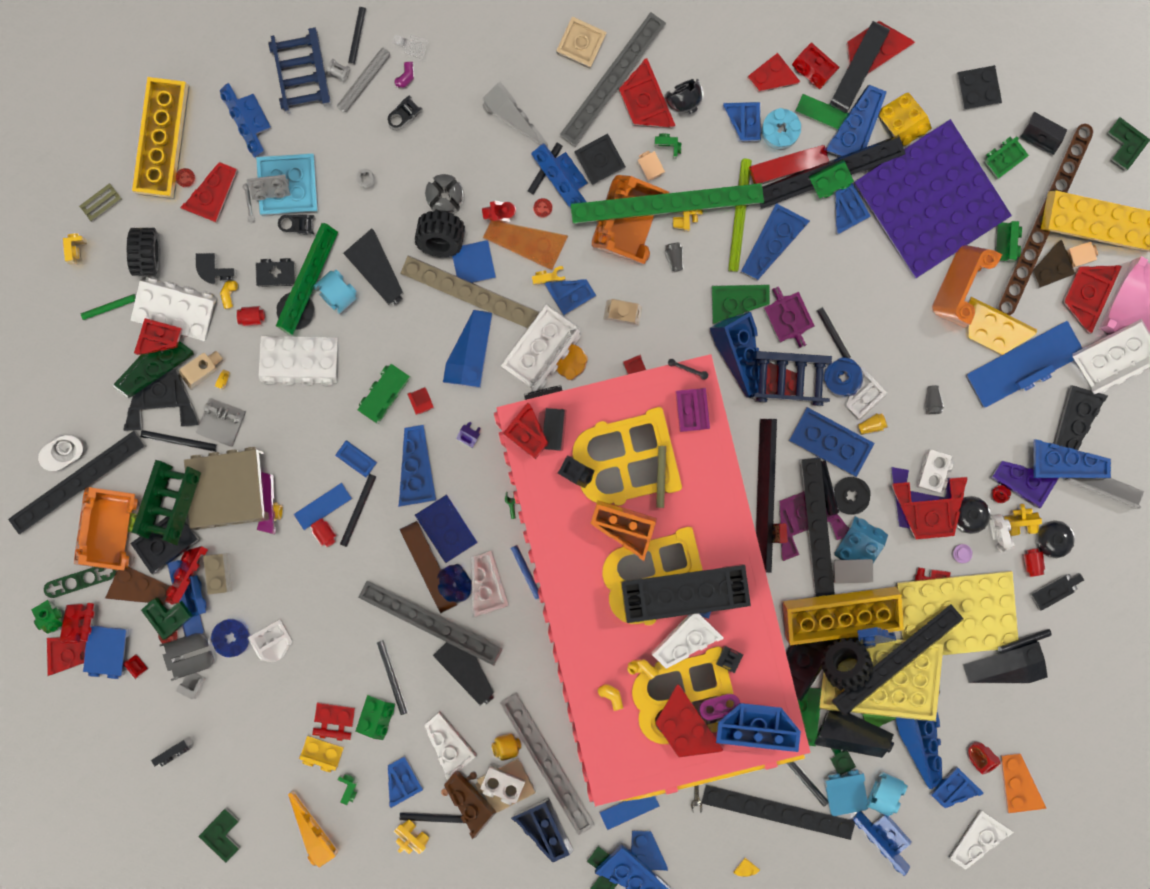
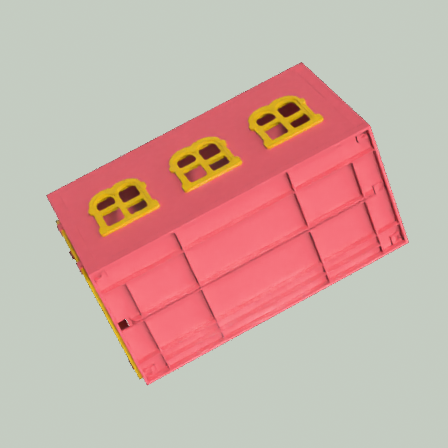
M711 354L677 362L700 372L706 371L708 373L706 380L679 367L665 365L496 407L497 412H494L496 424L502 430V432H498L501 444L507 449L506 452H503L505 462L512 469L511 472H508L510 482L517 489V491L513 492L515 502L521 505L522 511H519L518 514L521 524L525 523L526 531H523L525 542L530 543L531 549L528 551L529 559L536 566L533 571L535 583L540 582L538 590L540 603L545 602L543 615L545 623H550L548 635L550 643L554 642L553 655L555 663L558 662L560 683L563 682L562 692L565 703L568 702L567 712L570 723L572 722V732L575 743L577 742L580 763L582 762L584 781L587 782L589 801L594 802L595 807L616 801L637 800L665 793L668 795L676 793L681 789L761 769L776 768L781 764L805 759L804 754L811 753ZM706 388L710 429L680 432L675 391ZM527 402L532 406L542 430H544L546 408L567 410L563 451L544 449L537 459H534L503 433ZM648 423L652 424L657 447L635 452L629 433L630 428ZM619 431L622 435L626 451L624 456L605 461H596L589 456L587 446L592 438ZM658 446H666L664 508H656L657 483L635 488L631 484L627 468L631 462L658 456ZM567 455L595 470L593 478L586 488L576 485L558 474ZM618 467L624 486L623 491L613 494H604L599 491L595 480L597 474L604 469ZM597 500L657 518L647 550L651 553L655 574L646 578L716 569L739 564L745 565L751 606L712 611L709 619L703 617L724 639L707 645V648L690 654L688 658L667 669L651 654L688 615L633 623L626 622L620 582L624 581V579L619 576L617 565L623 557L634 553L590 524ZM681 543L684 548L687 566L682 569L665 572L659 549L664 546ZM723 646L744 654L735 673L716 665ZM644 659L658 672L657 675L679 671L682 676L685 694L691 702L730 693L736 695L740 703L781 707L801 731L799 752L720 744L723 748L722 752L678 757L662 732L655 725L656 715L663 710L669 699L663 701L652 699L647 692V684L650 678L644 672L635 673L634 675L630 674L627 671L628 664L633 660ZM711 663L717 686L699 692L694 691L689 669L693 666ZM608 684L618 689L623 709L614 711L611 700L599 696L598 688ZM732 700L726 702L728 708H731L734 704ZM718 722L707 724L716 738Z

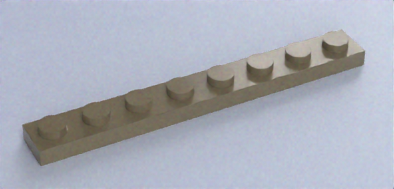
M409 255L400 272L402 275L526 328L531 325L540 313L535 309Z

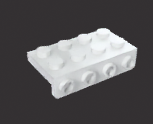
M146 276L139 281L131 321L143 324L144 319L147 318L182 328L181 335L205 341L217 297H214L212 293L207 291L200 293L194 291V288L189 286H183L182 288L176 286L174 282L157 281L156 277Z
M546 304L502 362L501 367L532 388V391L541 390L547 382L545 378L548 374L552 375L558 368L556 364L560 358L564 360L570 351L568 350L569 346L572 343L575 345L581 337L579 334L580 328Z
M1142 319L1073 353V358L1092 387L1093 394L1103 393L1109 387L1115 384L1119 385L1127 378L1137 376L1143 370L1150 367V332Z
M261 336L260 381L269 385L275 382H282L285 385H292L294 383L313 385V383H321L324 386L337 383L338 338Z

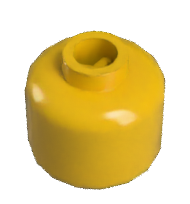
M511 733L497 736L494 739V743L491 744L495 758L498 757L501 761L517 757L519 749H521L519 738H515Z

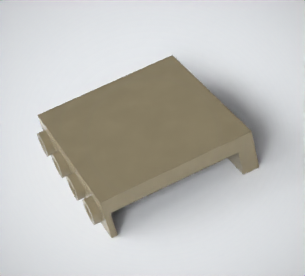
M256 447L244 448L245 451L242 452L227 450V454L221 455L220 452L208 453L207 457L192 455L190 459L184 460L185 470L188 466L201 472L188 512L189 527L191 529L200 530L269 520L268 512L264 511L259 459V455H263L262 451L256 450Z

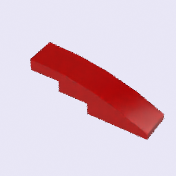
M825 145L762 162L750 166L749 169L754 184L805 171L828 162L829 158L825 151Z

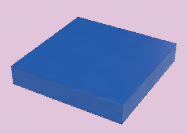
M488 240L462 245L460 252L452 256L456 276L471 283L496 278Z

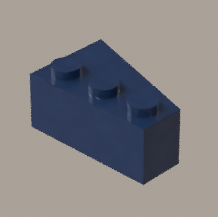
M549 798L517 812L511 817L552 863L569 856L573 852Z

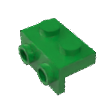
M1010 136L1001 143L1003 145L1002 148L998 151L994 148L986 154L988 158L984 162L997 179L1029 156L1019 143L1017 136L1014 139Z
M844 160L809 176L819 199L831 196L834 191L840 188L846 189L854 182Z
M1020 221L1002 222L997 225L996 252L1002 254L1000 261L1015 262L1017 257H1020L1021 246L1018 245V238L1022 237V226H1019Z
M367 695L355 732L373 739L384 740L388 732L390 719L394 714L395 704Z

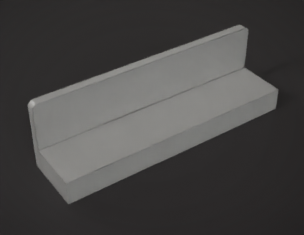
M1065 478V481L1109 499L1135 509L1141 508L1139 503L1144 491L1113 478Z

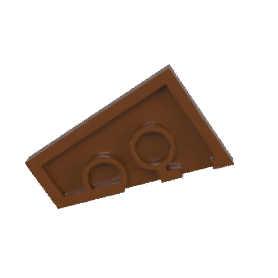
M128 566L124 568V571L117 570L105 599L149 603L154 598H158L163 605H166V591L170 585Z
M456 771L444 786L454 806H458L462 814L461 819L471 831L469 834L474 839L497 812L459 771Z

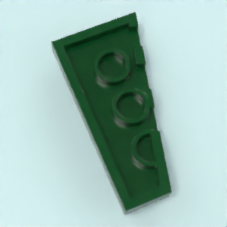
M179 341L177 348L142 354L120 376L113 386L127 398H130L194 355V352Z

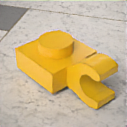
M563 266L556 267L552 273H547L546 270L535 272L536 276H532L533 285L565 280V276H557L559 270H564Z

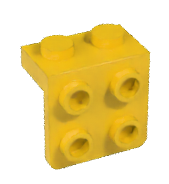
M905 93L882 107L878 115L892 132L893 137L900 136L903 147L932 129L928 115L910 93Z

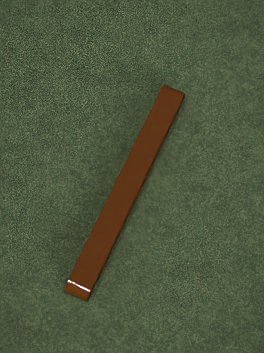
M1081 124L1073 131L1021 248V255L1017 258L998 300L996 309L1003 312L1001 309L1002 304H1009L1010 311L1005 313L1009 316L1017 308L1050 231L1041 229L1042 223L1040 222V217L1044 215L1048 191L1068 193L1093 136V128L1089 124ZM1080 129L1087 131L1086 138H1082L1079 135ZM1072 146L1079 148V155L1072 154ZM1064 164L1071 165V173L1064 171ZM1057 181L1063 182V190L1056 188ZM1034 233H1038L1041 236L1040 243L1033 241L1032 236ZM1027 250L1033 253L1032 260H1027L1025 258V252ZM1018 268L1025 270L1026 275L1024 278L1017 275ZM1011 285L1017 287V295H1012L1009 292Z

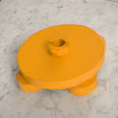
M571 344L568 348L570 350L564 360L560 358L556 364L558 365L556 371L568 380H573L576 376L580 375L588 361V357L583 349Z

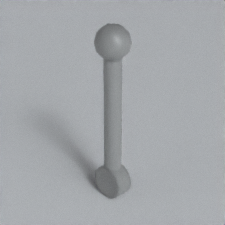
M245 183L243 190H245L249 214L247 221L254 223L255 217L252 215L249 187Z

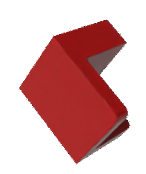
M641 354L623 361L627 375L646 370Z
M425 387L412 393H407L416 415L434 409V405Z

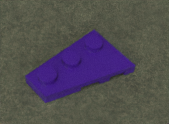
M1006 461L999 463L991 477L1039 509L1043 506L1059 479L1034 478L1033 469Z

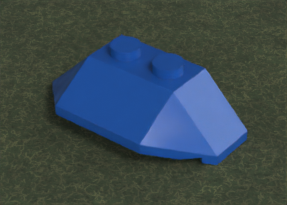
M739 703L718 722L716 743L799 752L801 731L781 707Z

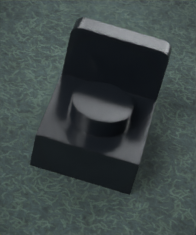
M567 455L558 474L576 485L586 488L587 484L591 482L595 470Z

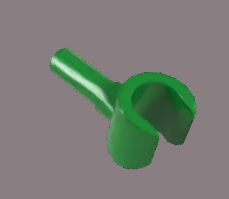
M506 492L505 502L509 504L511 519H515L514 494L513 498H510Z

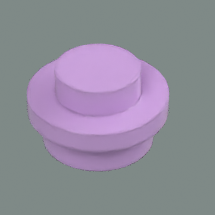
M966 544L956 546L953 551V557L959 563L969 562L973 555L972 549Z

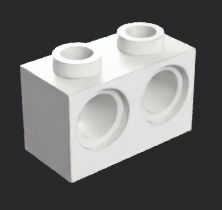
M931 449L927 450L917 487L937 493L945 490L948 479L945 478L947 472H951L954 463L951 460L952 456ZM937 457L942 458L944 461L941 468H937L934 464ZM932 475L938 478V484L934 487L929 484V478Z
M489 766L480 789L484 790V795L492 798L496 795L501 798L502 802L511 805L512 803H517L525 780ZM496 778L499 785L491 788L488 785V780ZM513 785L517 792L514 795H508L505 791L507 786Z

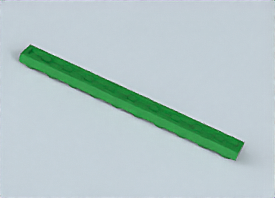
M762 183L575 203L571 204L572 223L577 224L764 203Z

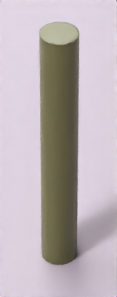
M658 446L656 508H664L666 446Z

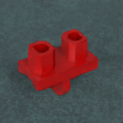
M492 201L490 202V207L482 208L483 219H490L496 222H509V219L516 213V207L511 202Z

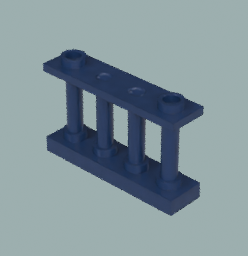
M316 27L309 28V34L306 37L277 42L276 37L272 35L271 41L268 42L270 53H274L282 98H279L280 107L285 109L287 114L290 113L289 106L317 100L322 102L324 106L332 105ZM306 44L312 46L313 53H309V56L280 61V49ZM308 63L315 64L316 72H313V74L284 80L282 68ZM310 82L319 83L320 90L317 93L292 98L287 97L286 87Z
M766 351L753 352L752 360H758V364H760L758 393H753L750 398H756V402H767L768 399L812 402V406H824V403L830 402V398H822L824 368H826V365L832 364V356ZM770 361H777V365H779L777 395L766 394L767 364ZM788 362L796 363L795 366H797L796 396L785 395L786 365H788ZM807 364H814L816 368L815 397H804V377Z

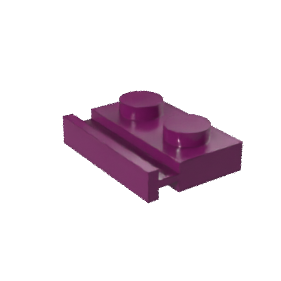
M706 388L675 391L680 432L710 429Z

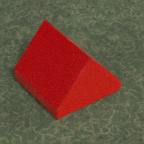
M136 654L123 663L135 680L148 669Z

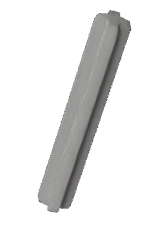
M385 48L380 49L337 104L341 111L346 112L390 56L388 50Z

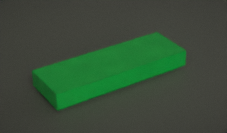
M802 94L795 110L796 113L836 130L839 129L849 114L805 94Z

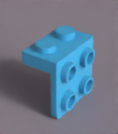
M855 516L848 532L837 547L835 556L841 560L872 559L874 563L886 544L888 534L882 529L868 524L866 520Z
M858 769L850 770L845 775L835 773L828 775L829 778H824L832 816L868 809L864 785L865 776L862 771L859 772Z

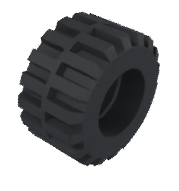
M434 210L433 212L423 213L418 218L414 243L419 250L430 256L440 258L455 256L462 249L465 233L464 222L458 216H454V214L447 213L446 211L439 212Z
M130 228L126 246L127 265L132 276H156L160 259L159 238L156 229Z
M842 638L841 642L836 640L833 642V646L829 644L827 647L828 651L823 652L824 658L821 659V663L823 665L822 669L831 685L837 687L840 691L844 688L845 692H850L852 688L856 691L858 686H861V688L865 686L864 682H869V675L873 673L872 659L866 647L858 640L854 642L852 638H849L848 641ZM848 658L857 660V664L853 669L846 672L837 670L843 660Z

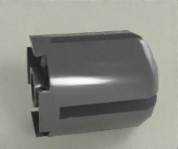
M436 175L433 177L434 182H428L425 189V197L432 211L457 213L462 208L465 198L461 183L457 182L456 178L452 175ZM449 192L450 201L447 198H442L441 194Z
M195 633L159 644L160 647L164 646L166 654H163L167 671L172 670L174 678L170 679L171 681L206 670L212 665L213 657L211 651L172 663L171 659L209 646L206 637L201 633Z

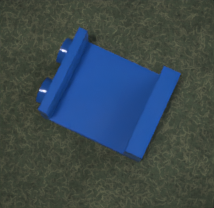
M91 625V635L88 636V641L86 642L83 672H87L88 676L100 677V674H106L107 678L119 679V676H123L125 673L122 670L126 637L129 636V629Z

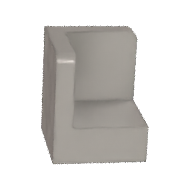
M196 673L187 675L182 683L179 684L176 692L194 700L206 678Z

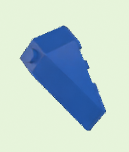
M473 310L446 362L443 383L481 388L492 320L491 312Z

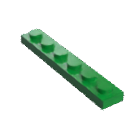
M321 223L277 321L276 327L287 334L293 335L312 293L313 286L316 284L338 234V231L327 223Z

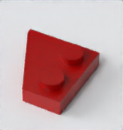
M527 402L503 434L534 459H537L549 443L532 406Z

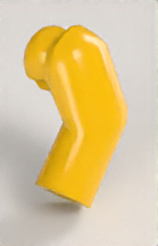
M226 281L220 291L224 309L233 307L230 295L238 289L236 281Z
M608 684L598 688L599 696L611 700L614 711L623 709L618 689Z

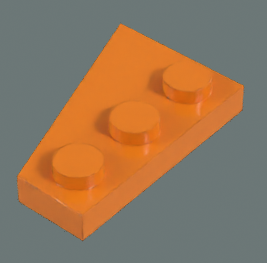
M1020 753L1001 755L1007 812L1016 813L1047 809Z

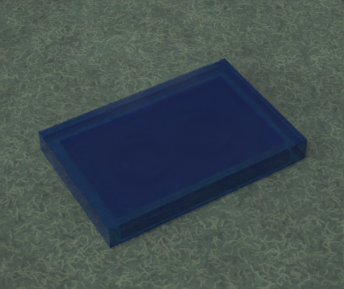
M447 494L415 514V517L445 563L478 543Z

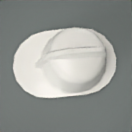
M58 435L40 450L38 454L40 466L48 471H57L64 468L81 456L83 451L82 443L72 435Z

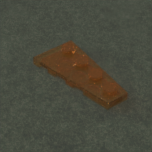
M491 220L483 238L549 270H553L568 235Z

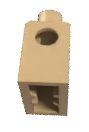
M609 299L606 302L603 319L639 326L642 306L637 303Z
M217 351L209 356L202 353L179 369V375L190 390H192L216 371L215 365L223 359ZM204 364L207 368L201 369L199 366Z

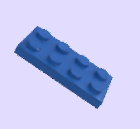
M806 407L789 439L793 444L855 477L858 476L875 444Z

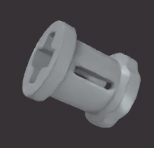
M332 59L325 74L333 75L339 78L341 82H344L350 67H345L336 63L335 59Z
M363 169L357 173L358 183L362 187L369 188L374 184L375 177L369 169ZM367 174H369L368 177L370 178V181H365L363 183V179L361 177L363 175L366 176Z

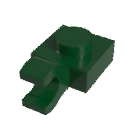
M831 748L834 756L830 760L837 773L842 775L856 767L848 751Z

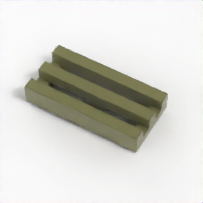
M109 183L79 207L92 222L122 200V198ZM108 190H111L110 193H108L106 196H104L90 208L86 209L88 205H90L92 202H94ZM113 195L116 197L93 215L90 214Z

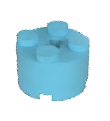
M779 108L770 112L762 124L763 139L773 149L791 147L795 144L801 133V122L798 116L788 109ZM777 126H784V131L779 133Z
M330 270L313 287L315 290L319 288L321 292L319 295L333 310L338 308L337 313L340 314L357 299V291L351 284L346 285L343 282L344 277L339 271Z
M882 771L879 774L881 780L879 782L875 781L868 797V801L871 803L867 804V807L890 816L898 812L901 805L898 801L901 795L904 796L908 785L904 784L903 780Z

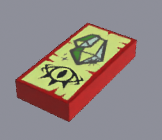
M773 524V543H787V524Z

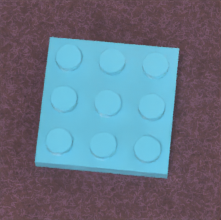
M314 154L256 157L257 178L285 175L286 179L289 180L288 187L291 196L283 198L274 197L259 200L260 215L318 212Z

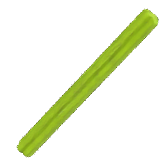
M743 158L741 160L738 186L749 185L751 159ZM746 205L736 206L728 267V270L731 272H738Z

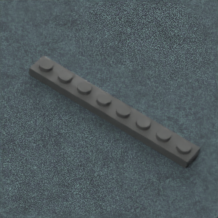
M652 12L649 13L560 133L561 137L572 145H577L664 28L666 23Z
M366 581L358 597L493 666L502 651V648L369 581Z

